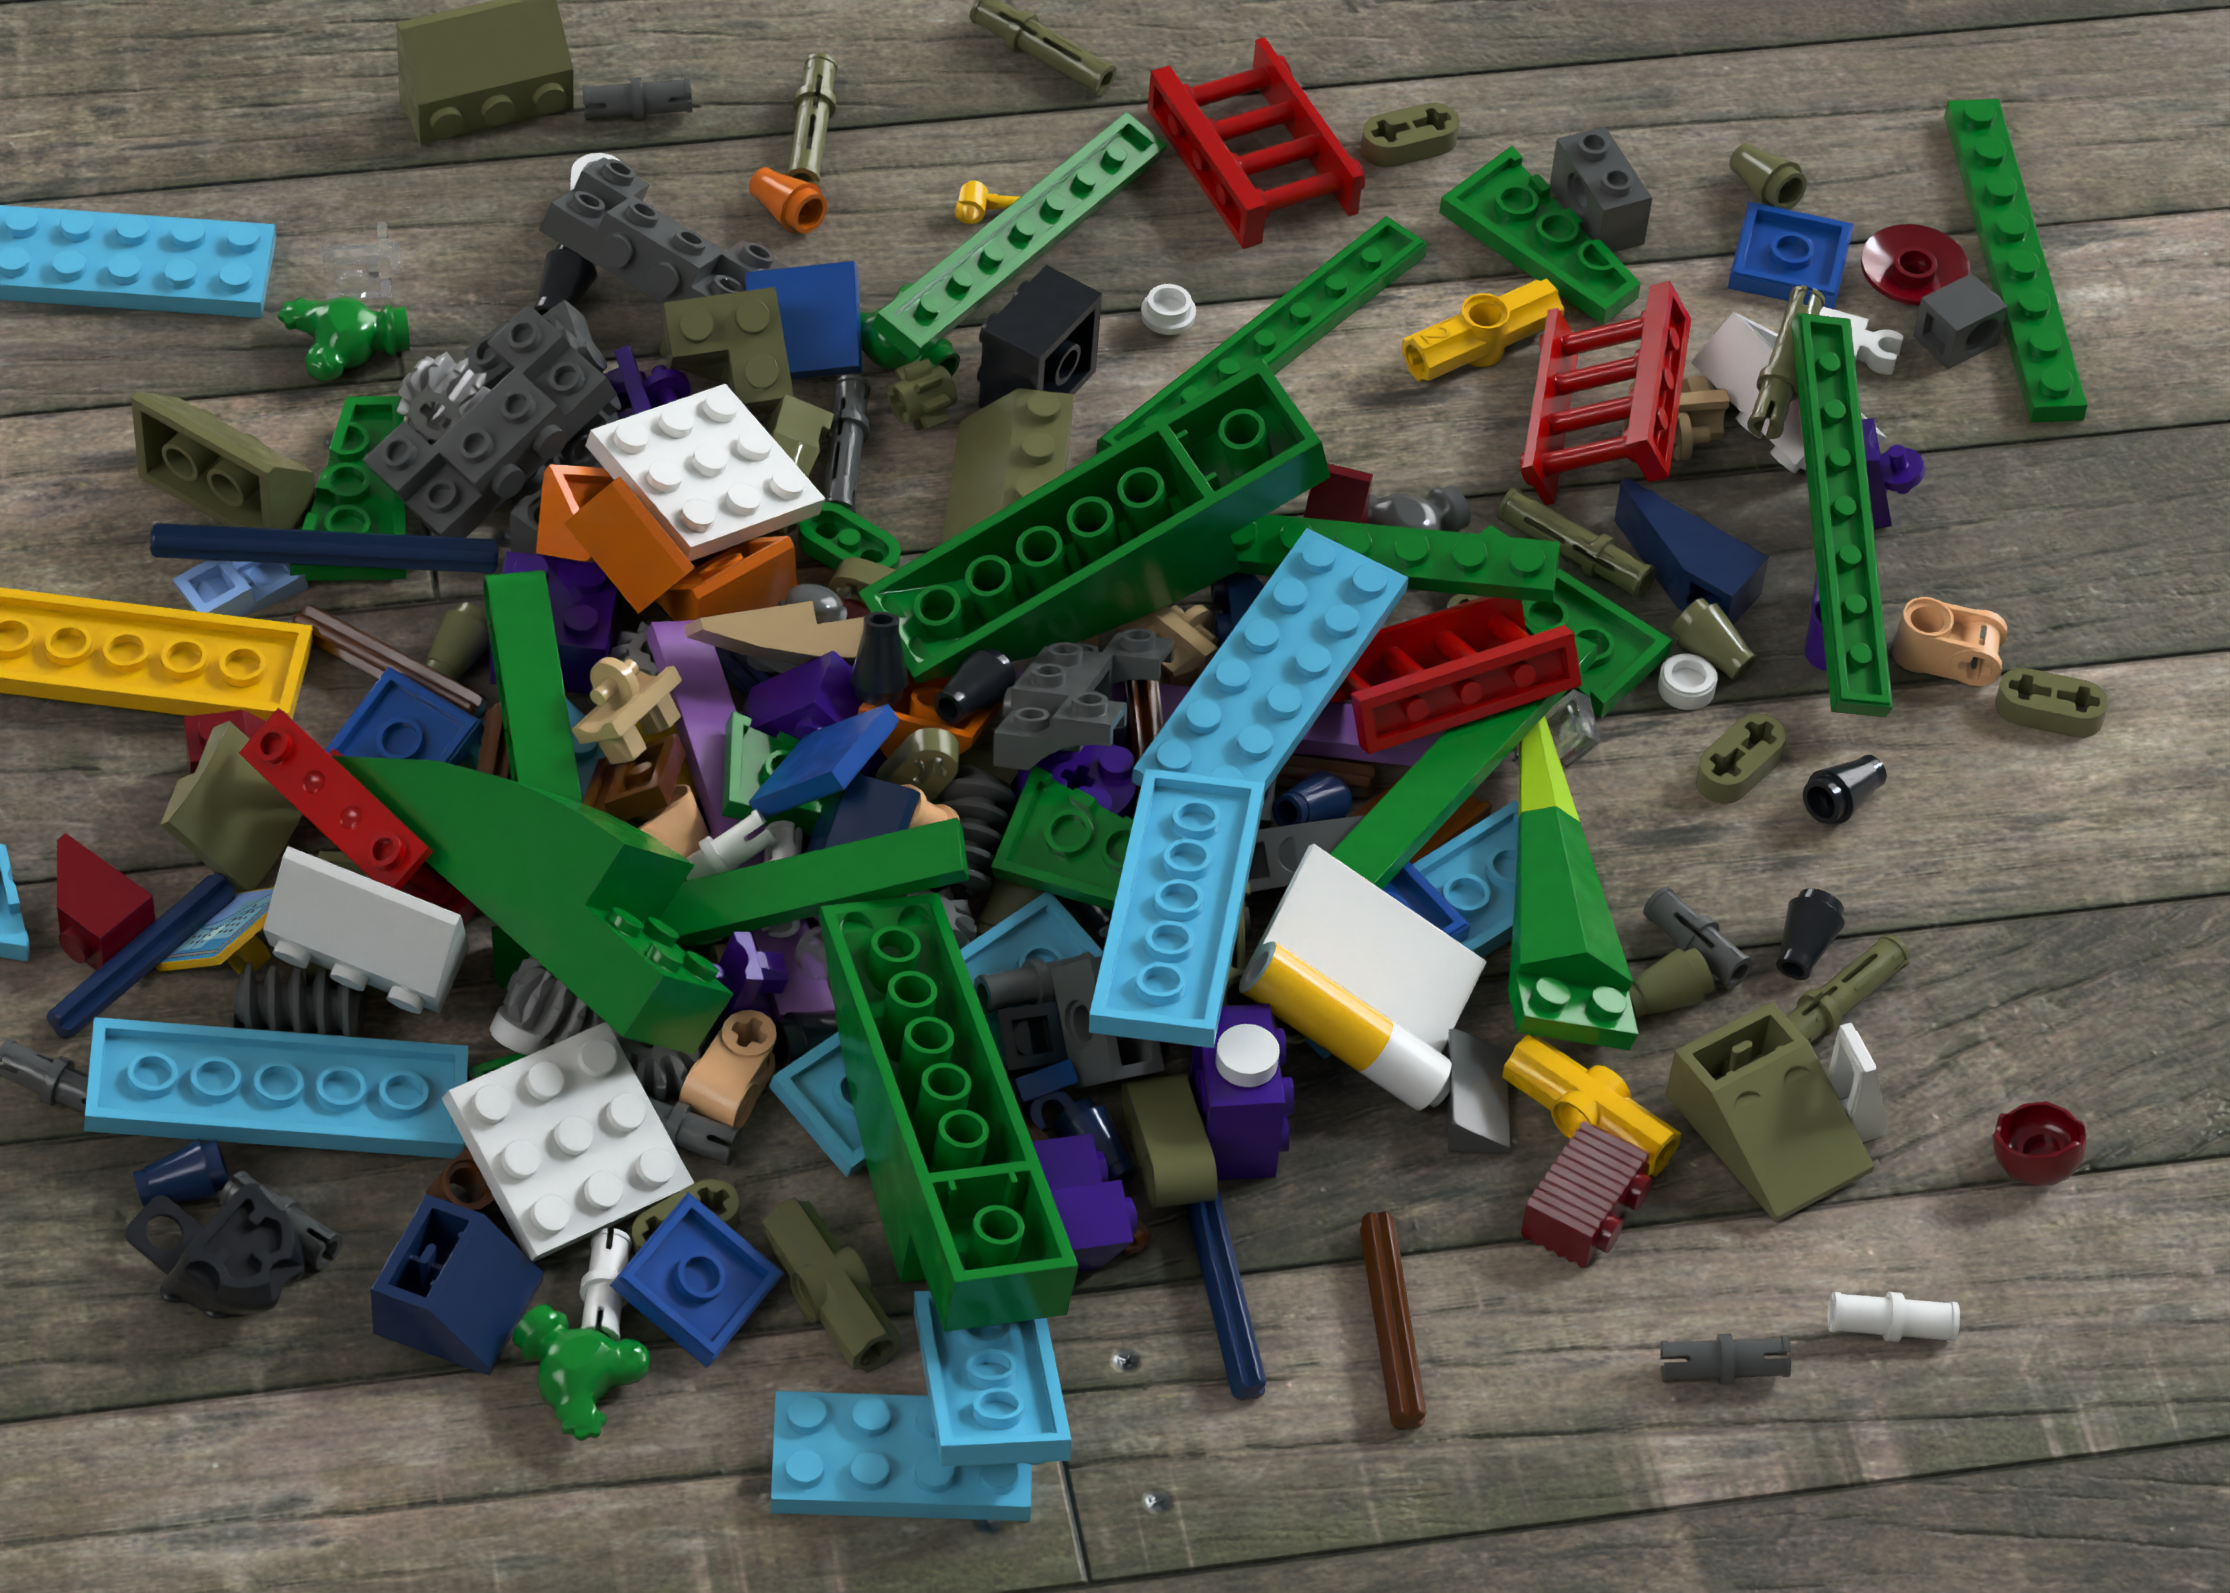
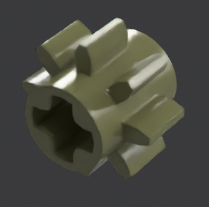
M925 359L923 361L916 360L895 369L899 382L888 387V399L893 413L902 424L914 422L915 429L919 431L924 428L928 430L950 421L946 408L956 404L957 390L946 368L941 365L931 368L930 361Z

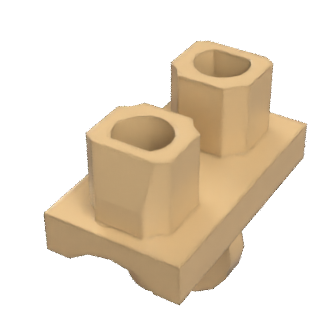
M1706 376L1686 377L1682 382L1673 445V456L1677 461L1691 459L1693 444L1709 443L1710 440H1720L1723 438L1724 414L1726 409L1729 408L1730 400L1726 389L1713 390ZM1635 381L1629 385L1627 396H1629L1630 390L1634 389ZM1630 418L1624 420L1622 436L1624 430L1629 427Z
M1202 604L1195 605L1186 612L1177 605L1171 608L1165 606L1139 619L1118 626L1115 632L1116 635L1117 632L1122 633L1128 629L1141 628L1153 631L1156 637L1174 639V660L1172 663L1163 662L1161 664V678L1159 679L1161 684L1193 686L1218 651L1216 646L1218 638L1209 632L1214 620L1213 613Z
M605 657L599 660L590 671V681L594 688L590 692V697L597 706L571 730L579 744L598 742L611 764L635 760L647 749L644 740L635 726L638 721L645 734L648 735L660 733L670 728L681 718L669 693L682 682L675 666H669L657 676H652L639 671L638 665L631 659L622 662L614 657Z

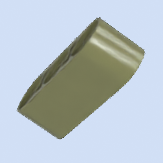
M1177 1073L1123 1079L1121 1099L1124 1122L1152 1208L1216 1201L1218 1186L1215 1159L1186 1074Z

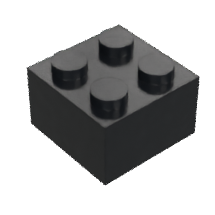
M1045 265L1030 282L1027 280L1022 282L1016 289L1012 300L999 313H992L981 328L979 341L982 343L981 365L977 372V381L980 382L979 408L986 407L1018 388L1075 394L1096 372L1102 293L1048 265Z

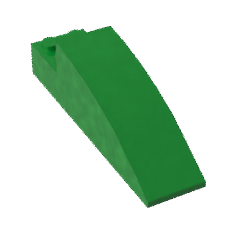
M1261 359L859 591V595L870 613L888 612L899 617V632L906 668L916 683L954 675L966 656L975 650H998L1010 662L1037 656L1044 646L1060 642L1076 643L1096 636L1181 600L1240 570L1231 535L1331 477L1322 441L1264 359Z
M332 756L434 851L426 860L430 866L624 1038L694 1055L733 996V993L715 978L719 970L710 961L694 952L688 951L686 953L676 944L679 935L671 927L659 920L694 867L693 863L653 836L606 812L566 797L489 773L437 760Z
M939 893L821 906L819 917L843 1061L871 1184L900 1283L927 1280L945 1332L1067 1315L1078 1263Z

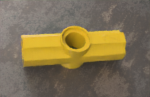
M1547 278L1542 281L1535 280L1501 296L1489 293L1471 295L1464 300L1460 314L1403 338L1401 353L1405 358L1408 371L1418 382L1422 380L1430 381L1466 364L1476 367L1492 366L1501 361L1506 346L1545 330L1548 310L1559 308L1564 317V307L1560 301L1557 288Z
M1528 1034L1515 1046L1511 1056L1504 1064L1502 1078L1549 1109L1555 1125L1569 1140L1574 1136L1576 1130L1580 1128L1582 1121H1587L1649 1152L1650 1157L1646 1175H1653L1654 1177L1668 1165L1670 1158L1679 1147L1682 1133L1633 1101L1630 1090L1624 1080L1613 1070L1605 1066L1595 1065L1588 1070L1539 1036H1530Z

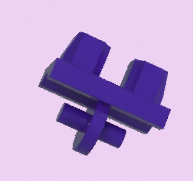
M630 345L614 351L619 367L604 374L616 391L621 407L628 404L632 405V407L618 413L620 420L688 397L691 393L687 376L679 370L667 369L665 365L655 366L651 370L652 375L647 378L645 372L639 371Z
M1874 418L1863 419L1862 428L1875 529L1891 527L1892 521L1887 490L1896 491L1899 494L1910 492L1924 478V461L1917 451L1904 448L1902 445H1893L1881 455Z
M733 932L719 963H712L719 970L715 978L730 990L733 996L714 1023V1034L710 1040L711 1043L724 1022L734 1013L743 1010H754L762 1012L769 1017L770 1006L766 993L782 994L789 980L783 953L756 951L751 932Z

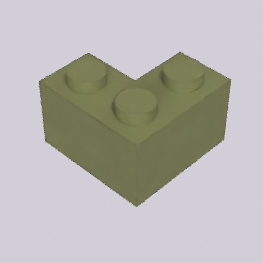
M776 287L663 303L661 323L669 369L681 370L725 363L729 388L752 415L773 412L784 394L794 397Z

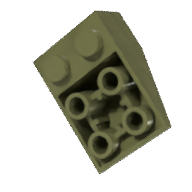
M1773 1001L1675 1050L1666 1096L1775 1223L1874 1171L1875 1166L1811 1044Z

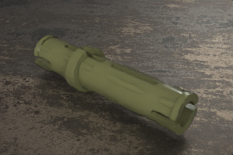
M976 0L969 16L971 22L979 24L1003 38L1005 45L1016 53L1022 50L1056 71L1092 90L1098 96L1106 93L1112 85L1117 72L1115 65L1105 62L1074 42L1039 23L1038 17L1028 10L1019 12L1001 0Z
M824 53L811 54L806 57L804 62L802 85L796 91L793 101V108L797 116L792 137L789 168L786 173L787 176L813 183L818 187L828 121L833 117L837 104L833 89L838 63L833 57ZM814 96L818 97L816 109L812 107ZM811 118H814L813 127L809 126ZM807 136L811 137L810 149H806Z
M1796 286L1790 291L1789 302L1769 359V364L1761 369L1756 386L1759 394L1747 422L1748 429L1758 437H1760L1765 419L1768 418L1770 419V424L1765 439L1779 438L1784 430V423L1790 403L1798 398L1791 322L1797 313L1820 315L1825 304V297L1815 288L1812 290L1807 306L1803 305V300L1808 286Z
M1518 488L1509 490L1502 499L1497 510V518L1500 521L1509 523L1536 540L1560 542V553L1582 565V572L1594 579L1601 576L1631 593V596L1637 599L1638 597H1643L1650 589L1656 576V567L1617 547V540L1605 533L1599 536L1564 515L1524 494Z
M1892 934L1883 935L1871 948L1857 957L1819 989H1810L1799 997L1797 1007L1786 1017L1809 1043L1820 1035H1830L1840 1027L1842 1017L1871 995L1890 977L1909 965L1910 953L1908 948L1898 937Z

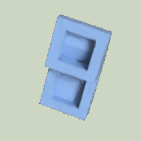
M206 560L173 578L174 586L193 611L238 617L255 613L309 588L308 582L305 581V574L290 576V564Z

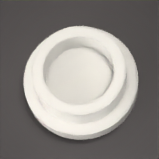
M1162 284L1156 286L1142 302L1141 319L1149 329L1156 333L1164 335L1180 334L1190 329L1195 322L1196 306L1188 291L1178 285Z

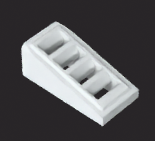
M1852 1023L1840 1025L1827 1077L1861 1141L1866 1142L1884 1137L1887 1132V1122L1876 1065Z

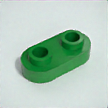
M824 502L819 515L798 522V542L801 549L835 571L841 561L850 557L866 559L896 570L900 568L901 548L895 537L840 504Z

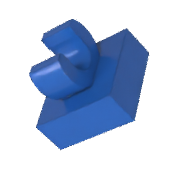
M1071 1059L1016 1078L1010 1081V1085L1018 1106L1027 1104L1024 1109V1115L1038 1128L1043 1130L1046 1128L1045 1120L1041 1114L1043 1104L1053 1105L1059 1116L1064 1110L1074 1104L1072 1099L1062 1091L1078 1083L1079 1080Z

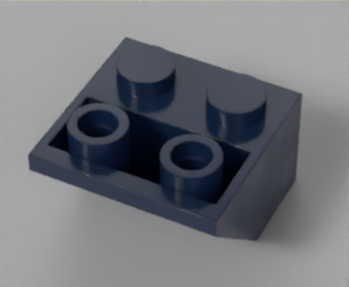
M426 1194L371 1288L373 1334L490 1376L511 1339L517 1324L522 1319L543 1281V1272L484 1214Z

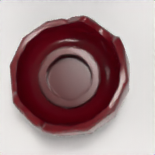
M2047 1101L2025 1103L2007 1114L2001 1113L1998 1116L1995 1132L1992 1135L1994 1152L1999 1164L2011 1178L2031 1186H2053L2067 1180L2081 1164L2087 1142L2084 1122L2077 1120L2069 1110Z

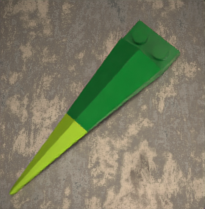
M1544 715L1519 742L1517 864L1508 992L1516 1032L1630 1051L1638 1036L1629 993L1633 980Z

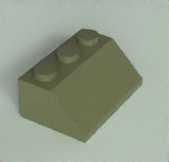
M492 0L396 23L400 103L420 145L574 108L573 66L557 0Z
M1018 388L960 421L942 543L1067 472L1074 394Z
M140 391L131 397L138 476L226 526L297 530L304 523L307 512H311L315 500L314 472L309 470L303 463L283 456L265 446L255 436L236 430L218 420L210 411L199 409L179 397Z

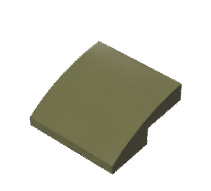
M228 721L213 727L195 773L178 779L160 825L215 873L223 874L237 892L255 890L286 846L302 813L239 754V751L250 739L232 722Z

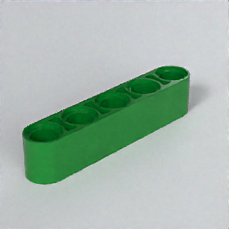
M537 570L484 575L485 612L512 781L582 803L545 571Z

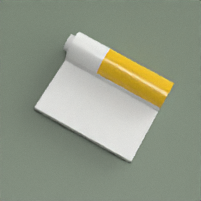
M1312 844L1308 846L1243 973L1239 984V991L1256 1004H1270L1271 1014L1414 1110L1420 1111L1428 1105L1432 1107L1438 1106L1450 1091L1449 1074L1452 1063L1450 1059L1441 1053L1447 1043L1449 1029H1454L1487 961L1329 853Z

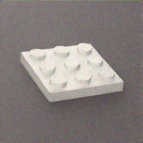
M726 384L591 429L585 445L614 480L621 476L689 561L820 514L825 502V497Z
M606 1022L452 1088L442 1097L450 1116L523 1253L532 1262L590 1237L600 1229L609 1228L636 1216L694 1184L611 1027Z

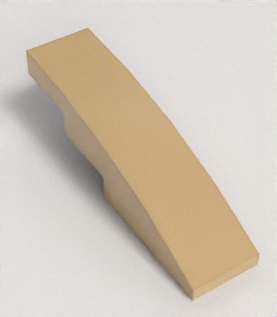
M813 601L702 617L685 625L684 628L686 638L743 655L804 664L834 650L850 666H854L863 632L864 617L817 624Z

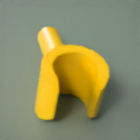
M968 181L960 189L955 217L962 223L975 224L982 221L986 209H1006L1020 197L988 193L987 187L981 182Z

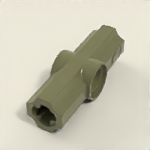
M794 1197L777 1204L773 1212L762 1220V1235L788 1272L792 1293L802 1314L811 1323L820 1320L852 1370L862 1369L868 1373L886 1365L888 1359L900 1349L901 1336L873 1296L870 1278L860 1256L850 1246L841 1249L809 1200L799 1201Z

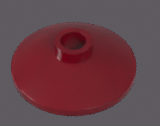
M1917 224L1894 225L1876 232L1865 243L1861 255L1862 272L1869 284L1887 298L1908 305L1920 306L1922 297L1969 275L1970 272L1968 257L1963 248L1953 238L1937 229Z

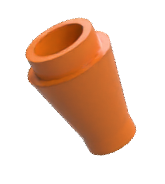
M768 167L757 170L749 182L750 194L757 198L781 226L790 233H810L821 224L826 215L827 201L822 195L820 188L813 183L777 173Z

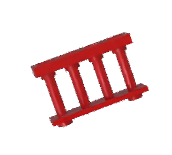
M1265 37L1255 40L1253 69L1194 87H1190L1186 83L1183 84L1170 65L1150 72L1148 112L1243 249L1262 244L1265 219L1269 217V212L1332 193L1348 216L1359 213L1361 190L1365 187V175L1361 164L1357 159H1351L1292 76L1285 57L1282 55L1278 56ZM1255 90H1260L1270 104L1269 106L1215 122L1211 118H1206L1199 108ZM1280 124H1284L1294 138L1292 141L1242 156L1230 153L1223 143L1224 141ZM1307 158L1319 174L1267 191L1255 188L1247 177Z
M1670 281L1650 285L1646 310L1641 312V317L1573 333L1559 308L1548 310L1545 331L1539 338L1541 356L1525 452L1521 453L1519 460L1521 474L1525 483L1533 485L1544 505L1555 503L1560 473L1628 458L1631 462H1636L1648 482L1669 478L1691 325V317ZM1641 340L1640 349L1636 350L1635 356L1576 369L1578 354ZM1636 379L1635 387L1630 390L1629 396L1570 409L1572 393ZM1630 418L1629 427L1624 430L1623 436L1564 449L1565 436L1568 432Z
M1480 597L1380 629L1329 702L1340 703L1349 699L1352 700L1359 747L1369 755L1582 686L1575 634L1568 627L1562 625L1530 636L1526 632L1522 600Z
M279 707L239 751V754L372 880L460 914L463 925L478 911L479 908L426 862L427 858L434 851L332 757L344 755L334 748L328 753Z

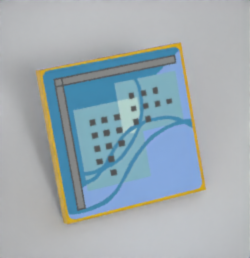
M274 887L237 892L235 898L162 960L156 966L158 971L221 965L225 960L229 962L238 974H241L246 962H252L254 971H257L271 958L269 950L255 934L264 927Z

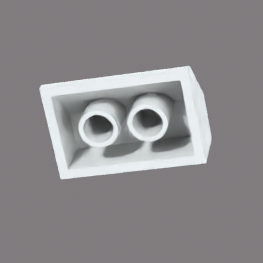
M1733 312L1691 363L1708 378L1713 390L1726 389L1730 402L1740 410L1739 414L1735 417L1736 420L1748 432L1754 435L1748 429L1747 422L1759 394L1756 383L1761 369L1769 364L1778 334ZM1799 397L1790 403L1782 435L1776 439H1769L1775 445L1770 451L1771 455L1793 473H1797L1800 468L1806 470ZM1861 413V419H1862V420H1863V419H1867V418ZM1765 419L1760 437L1754 435L1755 437L1761 439L1764 435L1766 436L1770 419ZM1876 427L1879 447H1881L1887 440V437Z
M287 846L282 857L263 928L269 945L275 947L272 953L277 958L300 968H307L310 961L332 971L329 976L333 980L351 989L364 991L367 984L389 993L387 996L389 1002L406 1011L420 1014L423 1007L440 1013L469 949L461 915Z

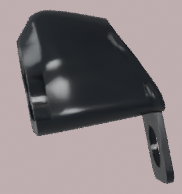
M256 1183L243 1185L205 1227L169 1197L157 1195L149 1201L125 1229L126 1240L167 1275L160 1287L162 1298L171 1303L180 1301L188 1303L214 1319L258 1314L273 1309L280 1299L282 1288L299 1280L304 1272L301 1243L293 1220L286 1210L282 1211L277 1208L260 1189V1185ZM164 1216L174 1220L181 1229L182 1238L180 1244L172 1249H160L154 1246L149 1241L146 1233L147 1224L151 1219Z

